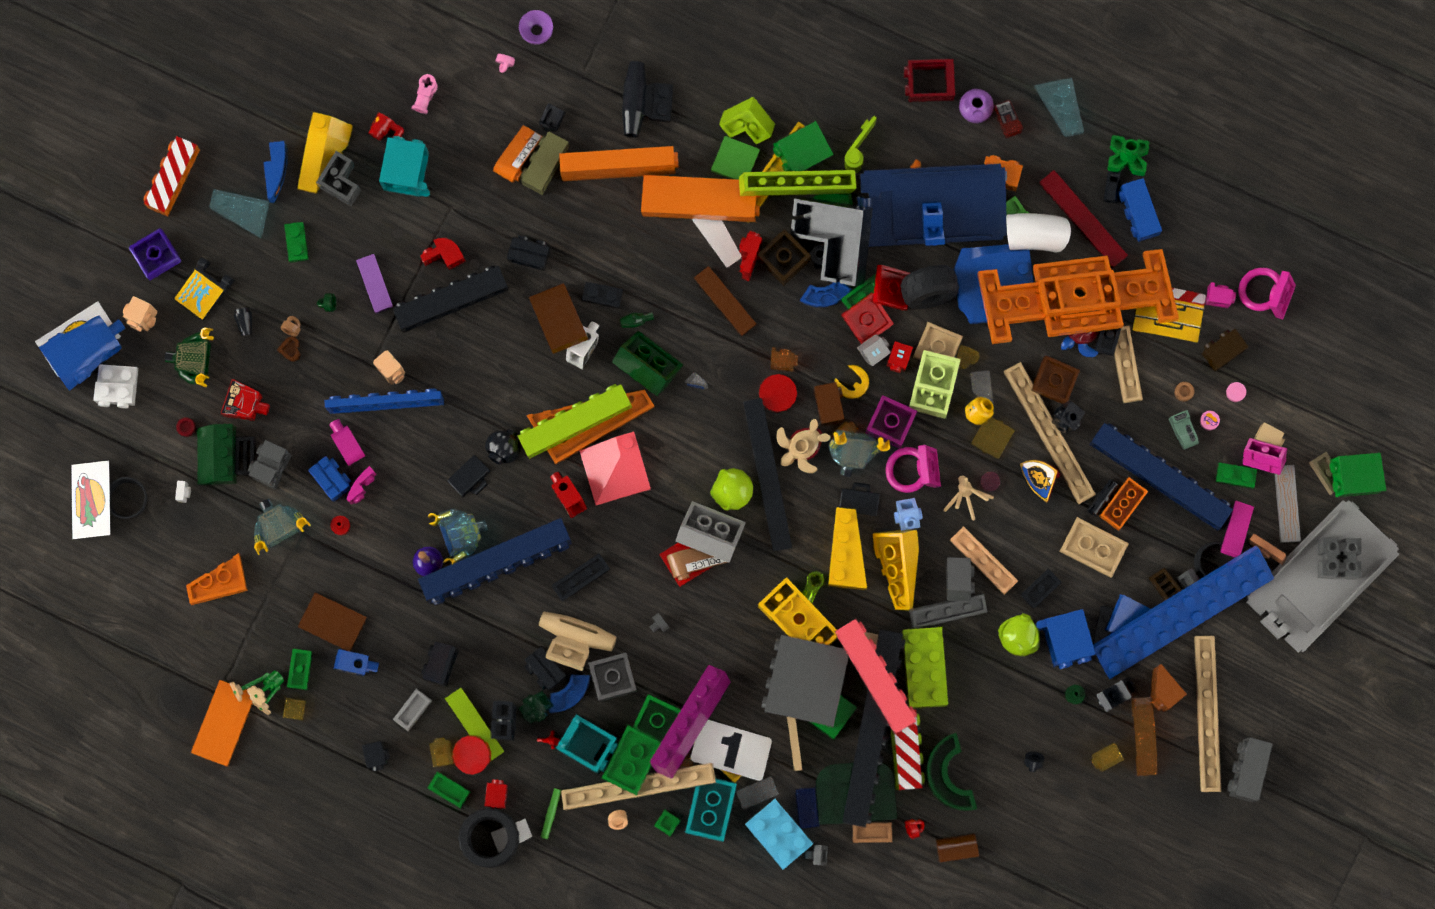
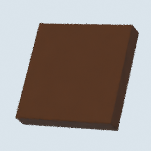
M1045 355L1031 391L1061 404L1069 401L1080 370Z

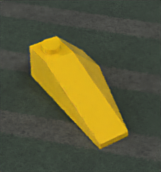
M313 112L298 182V190L317 193L319 187L316 181L336 151L342 153L348 146L353 125L332 116Z
M917 530L873 533L875 555L877 559L880 558L883 566L881 571L883 576L886 575L889 583L888 591L895 610L913 609L919 553Z

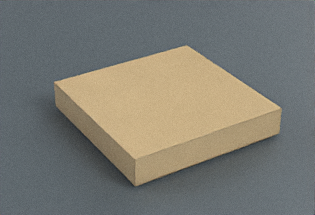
M927 322L913 358L921 361L923 350L955 357L963 336Z

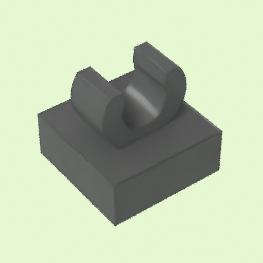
M1192 568L1176 578L1183 589L1200 580L1196 575L1198 570H1193Z
M814 845V851H806L805 859H813V865L827 866L828 846Z

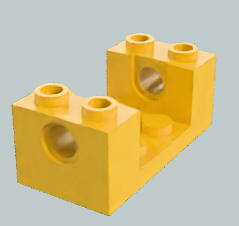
M787 577L758 604V608L789 637L829 646L838 638L835 634V627ZM796 614H802L805 617L803 624L798 625L794 622L793 618Z

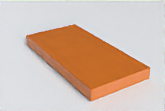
M219 680L192 748V754L228 767L253 704L247 690H243V695H241L242 701L239 702L230 684Z

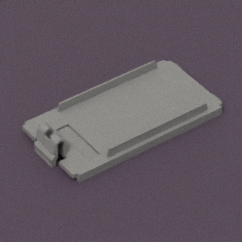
M1343 500L1286 557L1284 564H1279L1271 572L1274 579L1246 597L1248 599L1246 603L1260 616L1265 611L1269 613L1260 623L1277 639H1280L1288 632L1289 635L1284 640L1298 653L1300 651L1304 652L1399 555L1397 552L1399 548L1391 538L1389 539L1359 510V507L1354 502L1349 500L1345 502ZM1322 537H1338V542H1341L1345 538H1362V553L1357 556V561H1361V577L1357 580L1341 579V574H1338L1334 579L1318 578V562L1323 560V555H1318V539ZM1341 555L1336 556L1337 559H1340L1339 562L1343 561Z

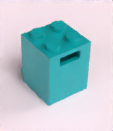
M399 136L387 139L379 179L384 191L418 197H428L430 195L427 184L424 182L429 152L423 141L416 139L406 141Z
M576 714L556 749L599 774L600 771L604 772L609 762L607 759L610 754H614L618 746V739ZM602 744L608 745L598 762L593 760Z

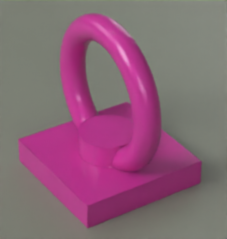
M1262 267L1253 269L1244 275L1240 281L1238 293L1241 302L1249 309L1255 311L1271 309L1276 318L1283 320L1296 284L1290 272L1282 271L1280 276L1274 270ZM1266 275L1271 277L1276 283L1271 289L1270 300L1266 303H1254L1247 297V284L1256 276Z
M921 445L918 446V449L904 447L896 450L889 457L886 464V477L890 485L903 493L917 491L923 485L932 488L941 487L937 449ZM903 455H913L918 458L917 471L920 478L911 485L899 483L893 474L895 462Z

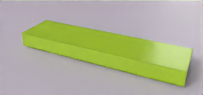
M459 688L445 698L468 734L479 736L489 744L491 761L505 752L497 740L491 739L490 729L462 688Z

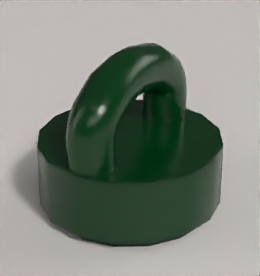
M326 293L324 298L317 301V306L324 308L325 312H334L336 309V296L333 293Z

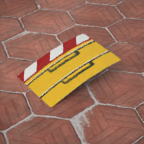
M1172 288L1179 315L1178 321L1159 323L1155 306L1136 308L1133 331L1197 343L1206 295Z

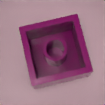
M882 395L867 427L866 434L877 439L881 437L884 442L889 440L890 445L901 449L917 414V410Z

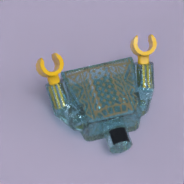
M842 430L834 432V438L828 445L832 458L838 465L842 466L840 474L846 477H851L853 468L864 469L866 464L879 452H885L890 449L889 440L884 442L883 438L880 437L876 443L869 434Z
M266 499L259 504L264 513L257 517L258 522L255 524L254 548L258 555H260L259 551L261 549H265L268 552L267 546L271 548L300 531L304 532L303 526L307 524L310 527L311 524L303 517L300 511L290 506L283 507L281 504L274 507L270 499Z

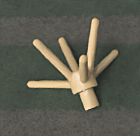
M960 476L958 477L959 492L944 508V511L946 512L956 500L955 508L958 509L963 496L966 498L971 519L974 521L975 515L969 496L974 493L985 501L994 499V496L972 488L968 478Z

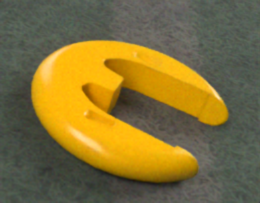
M847 365L860 377L862 383L856 382L853 385L855 390L851 391L844 387L836 378L835 382H837V387L841 386L844 397L855 399L861 397L867 391L869 377L863 368L856 365Z

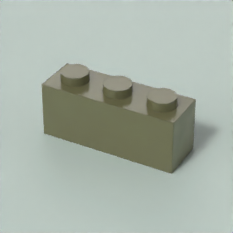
M549 131L546 136H542L538 151H534L532 154L530 166L528 169L525 168L521 174L522 184L541 195L545 192L560 165L559 153H566L569 148L568 141Z

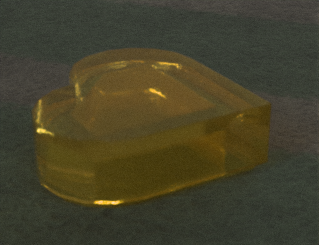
M960 345L956 357L961 359L959 369H966L969 365L976 364L980 358L978 351Z

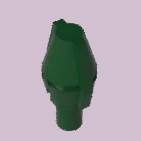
M652 312L647 314L632 313L620 318L619 321L622 328H637L646 321L654 320Z

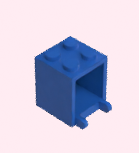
M1083 609L1040 620L1035 624L1039 631H1044L1054 667L1059 666V669L1068 668L1076 661L1078 665L1087 663L1096 654Z

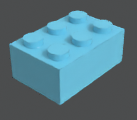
M776 799L745 824L782 869H785L813 845Z

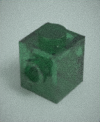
M541 691L535 695L530 694L522 701L524 704L519 710L522 712L523 718L531 724L535 721L541 722L548 716L547 712L554 705L545 693Z

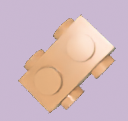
M133 296L130 303H127L123 309V317L134 330L141 332L143 329L148 332L149 328H152L156 322L155 316L158 311L150 303Z

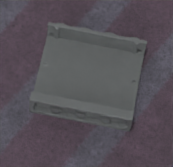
M781 635L780 639H776L774 650L777 651V656L771 660L770 669L773 670L772 677H768L766 688L769 689L768 697L764 696L761 707L765 708L764 713L769 712L833 728L848 662V654L843 648Z

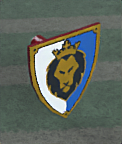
M1028 460L1021 463L1023 475L1030 488L1045 502H1049L1055 481L1060 477L1059 470L1040 460Z

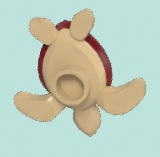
M816 419L810 422V428L797 430L790 439L787 438L783 427L778 429V444L782 448L789 450L781 458V466H789L794 460H798V467L801 471L805 473H815L817 471V467L808 463L807 460L813 458L818 453L821 443L829 441L831 436L826 433L822 434L821 430L817 429L819 424Z

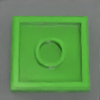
M725 136L711 172L729 179L739 180L743 172H752L760 149Z

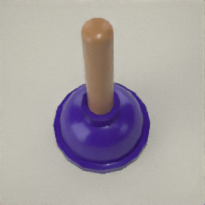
M433 547L419 549L413 558V567L421 576H426L442 569L444 564L441 553Z

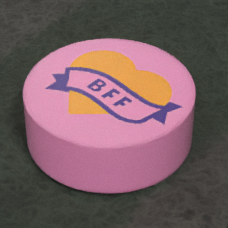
M1206 411L1200 417L1201 427L1208 431L1214 430L1220 423V418L1214 411Z

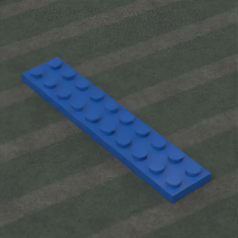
M1255 545L1093 644L1095 655L1109 679L1115 677L1273 580L1274 576L1260 549Z

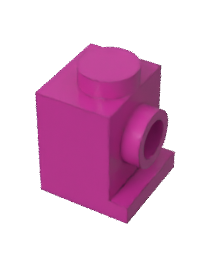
M1210 283L1205 305L1229 308L1231 303L1234 304L1236 292L1228 289V286L1217 285V287H1214L1215 283Z

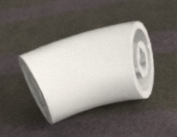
M1037 213L1007 214L1006 216L1010 251L1043 250L1056 253L1061 252L1069 242L1071 227L1069 221L1064 217Z

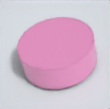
M1239 382L1230 384L1226 390L1227 398L1232 402L1241 401L1246 396L1245 386Z

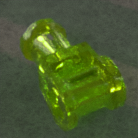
M815 571L808 575L807 584L802 593L811 603L818 590L824 584V577L820 572ZM815 576H818V580L821 583H817L815 586L812 585V580H810V578H815Z

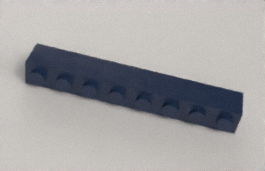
M1104 423L1089 445L1217 531L1222 527L1233 511L1230 503L1224 499L1219 500L1214 497V493L1211 490L1199 487L1198 482L1193 478L1188 477L1187 479L1181 475V470L1174 466L1171 468L1165 464L1166 461L1163 458L1150 454V450L1147 447L1135 444L1133 442L1134 439L1129 435H1122L1117 432L1118 429L1114 425Z

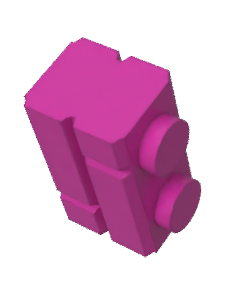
M1249 438L1244 449L1243 465L1280 475L1286 463L1287 448Z

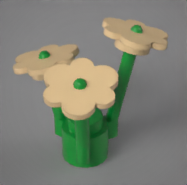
M274 670L272 673L269 674L267 672L262 677L241 687L234 682H231L230 686L239 702L242 701L241 695H243V690L247 689L252 703L259 710L269 715L271 711L268 710L269 706L267 704L274 694L281 689L280 685L284 683V679ZM265 680V681L263 682L264 687H263L262 689L257 688L256 686H253V685H255V684H257V683H259V682ZM268 689L271 693L265 698L264 692Z

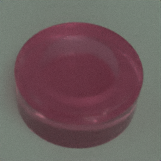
M994 472L985 473L980 480L981 487L988 492L995 491L1000 485L999 476Z

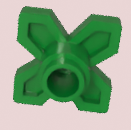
M1113 135L1110 149L1115 155L1109 157L1107 170L1119 172L1127 166L1133 175L1145 176L1147 163L1141 157L1147 155L1149 141L1140 139L1137 141L1134 139L1125 140L1124 137Z

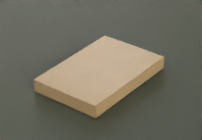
M1077 517L1059 552L1112 578L1129 543Z

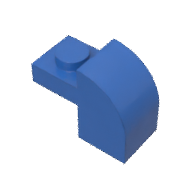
M941 202L922 204L923 238L925 239L926 246L945 244Z

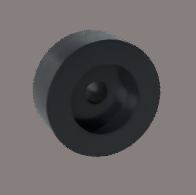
M1028 752L1025 754L1024 764L1029 767V771L1036 772L1037 769L1043 767L1045 757L1038 752Z

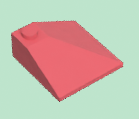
M634 432L614 437L580 451L596 506L651 490Z

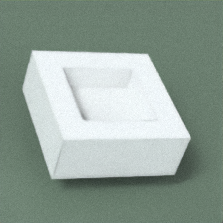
M177 481L175 500L186 503L187 498H190L191 487H188V483L185 481Z

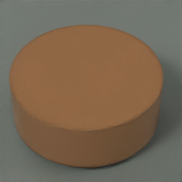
M1188 382L1179 383L1174 390L1175 397L1182 402L1189 401L1194 395V387Z

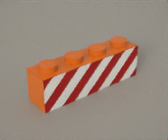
M178 136L170 142L169 152L160 163L161 169L153 177L151 190L147 191L144 196V204L147 208L167 217L200 151L196 144Z

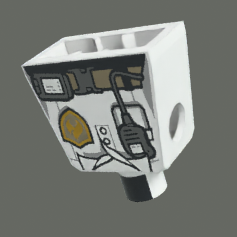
M591 322L587 328L583 326L588 340L567 348L566 361L580 369L584 368L598 343L599 335L597 333L601 327L595 322Z

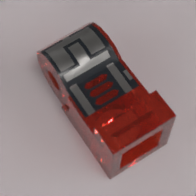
M1006 100L994 105L1005 138L1007 139L1022 133L1023 126L1018 120L1011 101Z

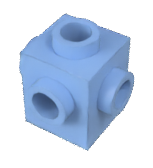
M915 498L896 501L897 512H894L895 523H899L901 531L920 528L919 520L923 519L921 508L917 507Z

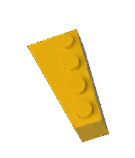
M836 508L828 586L867 590L856 509Z

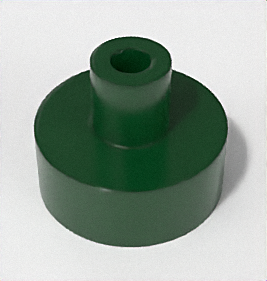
M1071 685L1065 691V698L1070 704L1077 705L1084 700L1085 691L1079 685Z

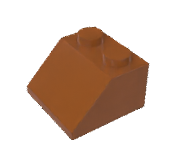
M1160 664L1152 671L1151 698L1155 708L1164 712L1182 699L1186 693Z

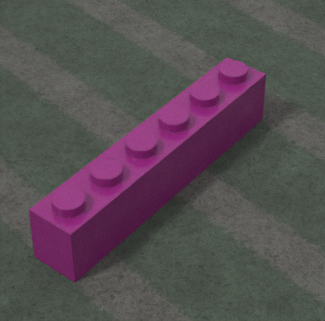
M708 665L650 760L656 772L671 779L674 777L730 684L725 671Z

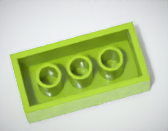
M942 627L903 630L902 639H906L903 652L908 708L911 706L913 709L948 706Z

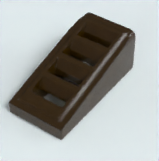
M1165 567L1149 578L1164 601L1182 591ZM1166 576L1167 579H1165L1161 583L1158 584L1156 582L1162 577ZM1169 582L1171 583L1170 586H1168L1166 589L1162 590V587H1163V586H1165V585L1168 584ZM1175 589V592L1173 594H1171L1170 596L1166 595L1170 591Z

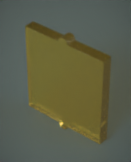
M991 417L981 425L971 444L981 449L984 454L988 453L999 459L1015 430L1003 424V421H998Z

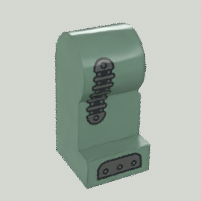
M1188 410L1169 418L1183 450L1199 444Z

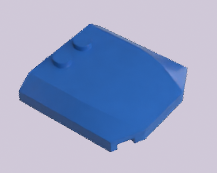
M1009 244L962 248L960 250L954 267L959 283L957 293L958 307L964 312L970 324L988 323L977 276L978 271L997 269L1001 286L1033 283L1030 250L1010 251Z

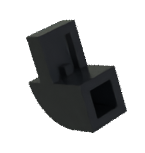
M1127 677L1096 696L1098 697L1099 705L1107 712L1139 692L1130 677Z

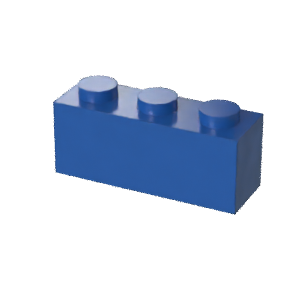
M1144 178L1123 184L1119 189L1118 195L1120 201L1125 204L1126 218L1132 223L1131 232L1133 237H1136L1138 242L1160 235L1162 229Z

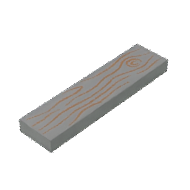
M1284 465L1281 474H1275L1280 543L1300 542L1294 465Z

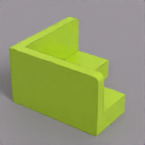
M751 97L725 110L719 125L730 138L746 131L755 144H758L772 136L775 123L756 99Z

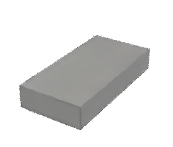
M416 689L393 720L409 732L432 700Z

